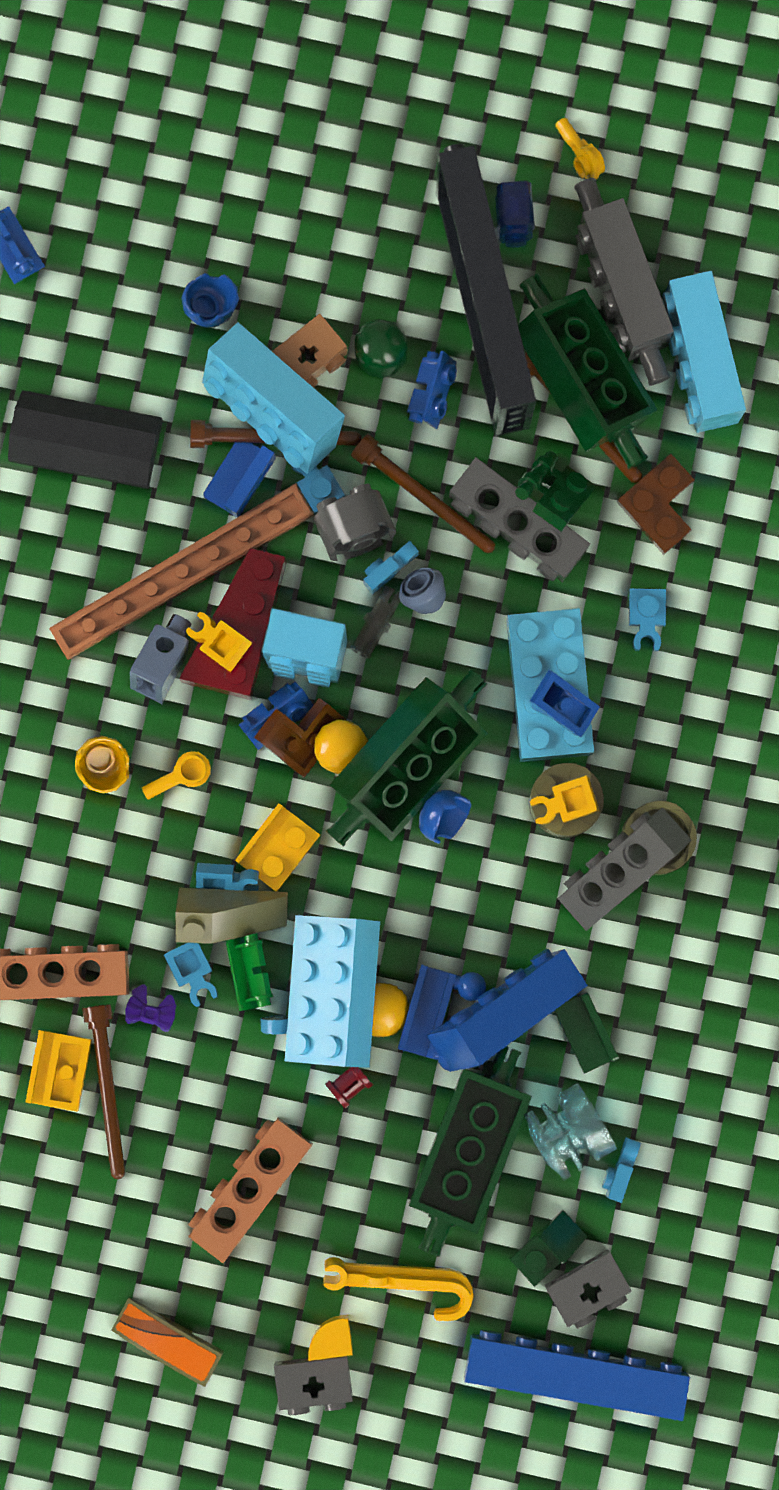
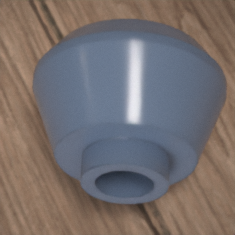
M419 568L411 572L401 584L399 592L400 601L406 607L420 614L438 611L446 598L443 575L434 568Z

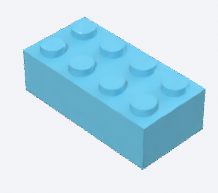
M712 271L669 280L666 291L662 294V301L674 330L669 342V349L672 356H678L680 369H676L680 390L686 389L688 403L684 404L688 424L695 425L696 433L738 424L746 411L713 273Z
M239 322L209 348L202 380L205 389L214 398L223 400L240 421H247L255 428L259 437L265 443L273 444L279 449L291 466L300 468L308 474L336 447L345 415Z
M580 608L508 615L506 623L520 762L591 756L594 753L591 723L583 736L578 737L552 718L532 709L530 699L548 670L556 673L589 698Z
M272 609L262 651L268 668L272 669L274 676L294 680L295 674L306 676L309 680L308 683L321 687H329L330 682L338 683L347 646L346 626L337 622Z
M295 916L285 1061L370 1068L380 921Z

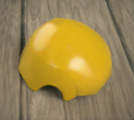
M335 720L323 726L317 734L314 753L319 764L324 769L339 774L364 747L368 739L363 730L355 723L347 720Z
M106 736L90 738L77 751L75 757L77 776L90 790L102 794L116 791L129 778V755L122 744L116 739Z
M376 983L372 1036L374 1037L395 1035L404 1027L409 1010L408 998L395 985Z

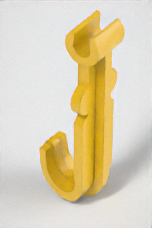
M331 1257L324 1261L325 1271H336L339 1273L336 1276L324 1275L323 1277L324 1286L333 1291L339 1290L344 1286L456 1293L460 1297L458 1304L453 1307L435 1308L434 1318L436 1321H452L463 1317L469 1311L474 1298L473 1288L468 1278L460 1271L453 1269L344 1263L343 1260L337 1257Z

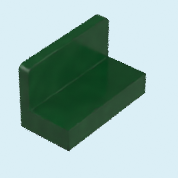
M588 992L566 1001L554 1010L584 1074L619 1059Z

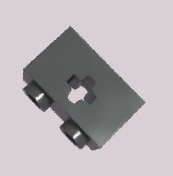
M608 1249L544 1285L567 1327L574 1324L577 1329L592 1322L596 1318L593 1313L606 1306L610 1311L628 1300L625 1295L632 1292ZM589 1282L592 1287L599 1285L600 1288L595 1290V1299L590 1300L587 1296L582 1298L579 1296L584 1293L583 1285Z
M348 1356L308 1361V1358L277 1361L274 1364L279 1411L287 1410L288 1415H301L309 1413V1407L324 1405L325 1411L346 1408V1402H352L353 1400ZM312 1376L316 1377L317 1382H324V1385L319 1387L317 1394H312L311 1388H304V1385L309 1383V1378Z

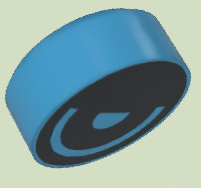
M288 1015L260 1018L261 1032L264 1034H287Z

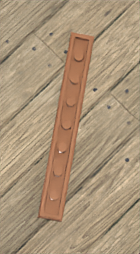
M294 484L49 629L66 658L70 660L245 557L250 548L257 550L314 516V513L297 484Z

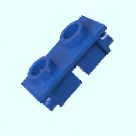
M8 206L0 211V261L13 283L16 284L42 269L45 265Z
M428 351L427 356L422 357L416 382L427 385L426 391L414 388L407 413L410 414L409 421L422 424L425 421L434 429H438L440 419H443L446 414V398L450 385L454 383L457 375V362L444 351H440V354Z
M296 681L290 685L286 683L268 698L274 706L272 710L268 711L261 703L246 716L242 717L244 721L239 724V727L248 736L257 750L262 748L263 745L254 737L275 709L282 712L293 722H297L313 707V703Z

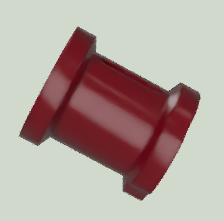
M349 1067L335 1081L329 1080L325 1083L345 1109L350 1105L349 1101L365 1087L371 1088L373 1086L372 1082L359 1067Z

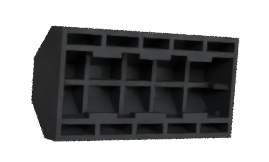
M22 390L15 406L11 424L8 460L13 463L149 489L163 419L162 417Z

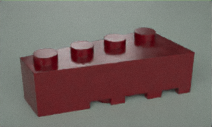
M252 548L249 549L212 619L215 621L216 626L222 620L251 641L252 644L230 672L201 651L200 648L203 643L199 642L179 678L183 684L252 700L263 657L262 651L271 611L275 609L287 564L284 556Z

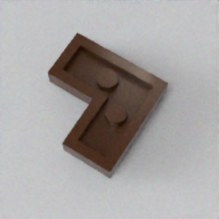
M672 454L668 455L617 500L618 505L663 555L692 530L669 505L672 500L694 482L693 477Z
M319 698L299 725H296L286 715L275 709L254 738L296 773L305 778L318 761L314 753V744L321 728L335 720L346 719L328 703Z

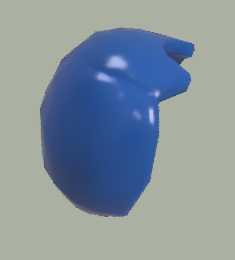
M204 273L186 285L181 299L186 316L199 326L213 328L227 322L231 318L237 307L239 296L237 286L227 275L223 274L220 277H212Z
M440 790L434 793L420 810V831L427 839L437 844L441 842L437 837L452 839L469 815L471 808L470 800L452 790Z

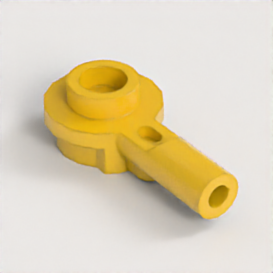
M567 118L559 120L555 127L576 155L574 159L576 172L581 178H595L597 180L599 175L605 171V163L601 153L592 143L588 144L585 139H580Z
M191 751L184 753L177 760L174 771L143 786V793L149 800L179 784L188 787L201 786L210 776V762L205 755L199 752Z

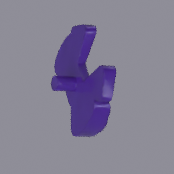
M145 984L133 989L132 996L126 1005V1023L132 1024L142 1021L148 1024H156L162 1031L168 1032L174 1023L177 1007L173 996L167 995L158 1007L147 1005V986Z

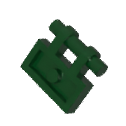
M548 451L545 455L539 456L534 461L531 472H526L519 479L515 494L521 500H526L529 497L537 504L532 512L562 532L590 497L596 485L568 465L563 472L557 470L555 464L558 461V456L554 452ZM542 481L548 484L550 488L548 489L543 486Z

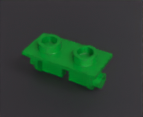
M258 933L226 940L239 1011L272 1005L270 998L274 997L271 993L268 973L261 972L260 966H264L266 963L262 947L263 940H259Z

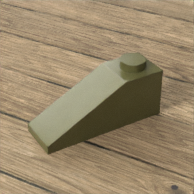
M179 888L176 906V942L213 944L287 926L288 892Z

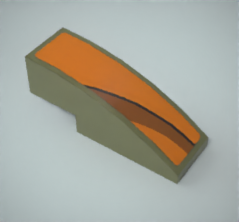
M130 1297L111 1331L135 1347L203 1387H206L224 1350L192 1334L191 1330Z

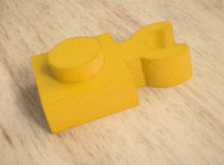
M199 612L197 616L204 621L203 629L195 632L188 627L186 633L195 641L203 643L200 648L201 651L231 672L252 642L222 620L216 626L215 621L203 612Z
M583 776L553 786L554 798L549 799L538 796L530 801L531 806L544 804L547 807L546 815L535 819L536 823L541 825L552 822L556 814L559 813L562 821L566 823L600 811L589 776Z

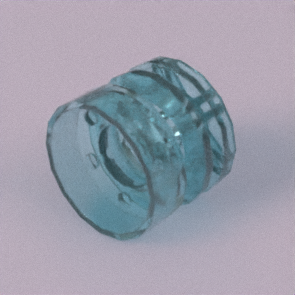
M578 1083L557 1094L562 1110L558 1114H555L547 1104L542 1103L540 1105L547 1118L543 1123L539 1122L532 1110L525 1114L531 1139L546 1164L556 1171L563 1181L571 1177L564 1164L565 1160L571 1158L578 1171L584 1169L579 1155L580 1151L585 1149L592 1158L598 1161L617 1149L605 1125Z

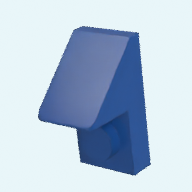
M548 670L530 699L532 709L552 718L578 737L583 736L600 706L550 670Z

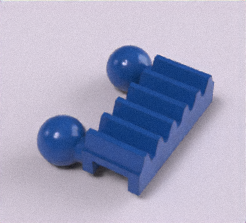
M421 965L398 1049L438 1060L440 1066L449 1071L448 1063L443 1057L439 1056L427 1035L443 1024L452 989L458 990L463 999L476 1001L479 996L485 993L486 982L480 974L475 972L459 976Z

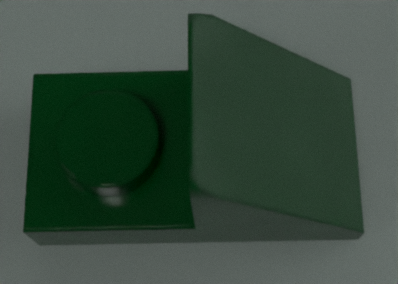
M561 1210L509 1259L535 1287L560 1263L564 1264L586 1240L587 1236L567 1213Z

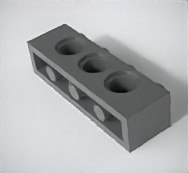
M475 457L449 492V497L453 500L451 503L452 507L466 517L471 513L481 521L479 526L487 534L495 539L500 535L510 543L508 548L516 556L523 560L527 557L531 558L539 565L536 569L544 577L552 582L557 578L563 583L586 553L591 543L568 526L561 532L532 512L537 504L529 497L526 500L519 499L515 494L517 489L515 486ZM491 493L497 497L499 504L496 508L487 510L480 506L478 499L483 494ZM512 515H521L526 519L527 527L522 531H513L509 528L507 520ZM542 536H548L554 540L556 548L550 553H543L537 548L536 540Z
M663 807L652 816L647 812L643 813L630 825L634 830L632 834L628 836L624 831L607 845L612 850L606 855L601 850L585 864L590 869L584 874L579 869L564 882L568 889L557 899L586 931L692 841Z

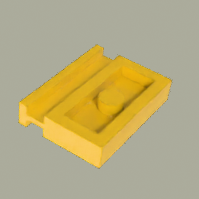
M278 803L235 861L247 870L259 871V879L278 892L321 835Z
M39 1030L26 1103L78 1112L92 1039Z

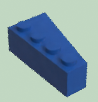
M549 949L538 953L530 960L532 965L524 970L520 968L504 978V984L483 993L477 998V1002L457 1012L446 1023L427 1035L439 1056L443 1057L448 1063L449 1072L482 1065L588 986L565 949L550 952Z

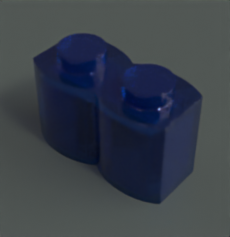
M529 181L500 183L496 187L497 195L495 196L498 241L505 243L506 247L525 246L527 241L533 238V230L535 228L532 185Z

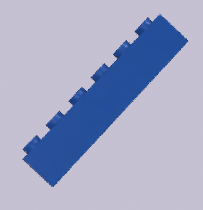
M480 1330L479 1335L471 1334L464 1373L465 1383L683 1421L690 1376L687 1372H682V1365L661 1362L660 1367L646 1365V1359L629 1355L624 1356V1361L609 1359V1352L596 1349H588V1355L573 1352L574 1346L562 1343H552V1348L537 1346L538 1340L522 1336H516V1341L513 1342L502 1340L501 1333L489 1330Z

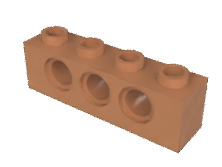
M119 944L97 945V952L83 953V946L61 947V954H47V947L25 948V955L11 956V949H0V1000L130 995L128 951H119ZM90 960L97 962L100 966V975L92 982L85 980L82 976V967ZM52 962L60 963L64 969L63 978L57 983L50 982L45 973L47 966ZM18 963L24 965L28 973L26 980L19 985L13 983L9 976L10 969Z
M279 1117L274 1123L267 1119L254 1136L260 1141L254 1150L249 1152L245 1149L233 1164V1167L238 1171L230 1182L223 1178L210 1195L215 1201L208 1211L201 1207L188 1224L193 1228L188 1237L222 1263H224L313 1144ZM273 1148L280 1154V1164L277 1167L266 1168L262 1165L260 1154L264 1149ZM246 1177L254 1179L258 1184V1193L250 1198L242 1196L238 1190L239 1181ZM229 1207L235 1212L236 1221L232 1226L224 1227L217 1222L216 1212L219 1208Z

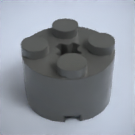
M368 483L353 488L350 491L351 495L339 500L336 497H331L321 501L316 506L318 513L314 517V522L332 561H338L336 556L338 554H344L346 560L366 554L383 545L381 538L387 533L390 539L396 534V529L380 492L372 490Z

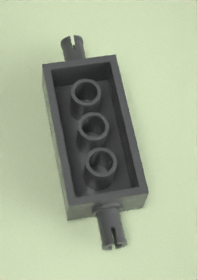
M589 178L574 186L584 210L580 225L577 226L579 234L575 235L578 249L581 255H588L591 267L587 268L589 278L594 288L600 287L603 295V300H600V306L606 321L612 319L616 330L613 336L625 353L628 361L640 358L649 386L659 384L670 378L660 350L668 347L674 333L673 327L624 198L604 205L596 179Z

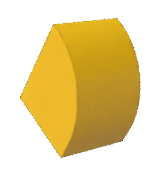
M348 1314L332 1317L317 1328L310 1342L308 1361L350 1356L353 1354Z

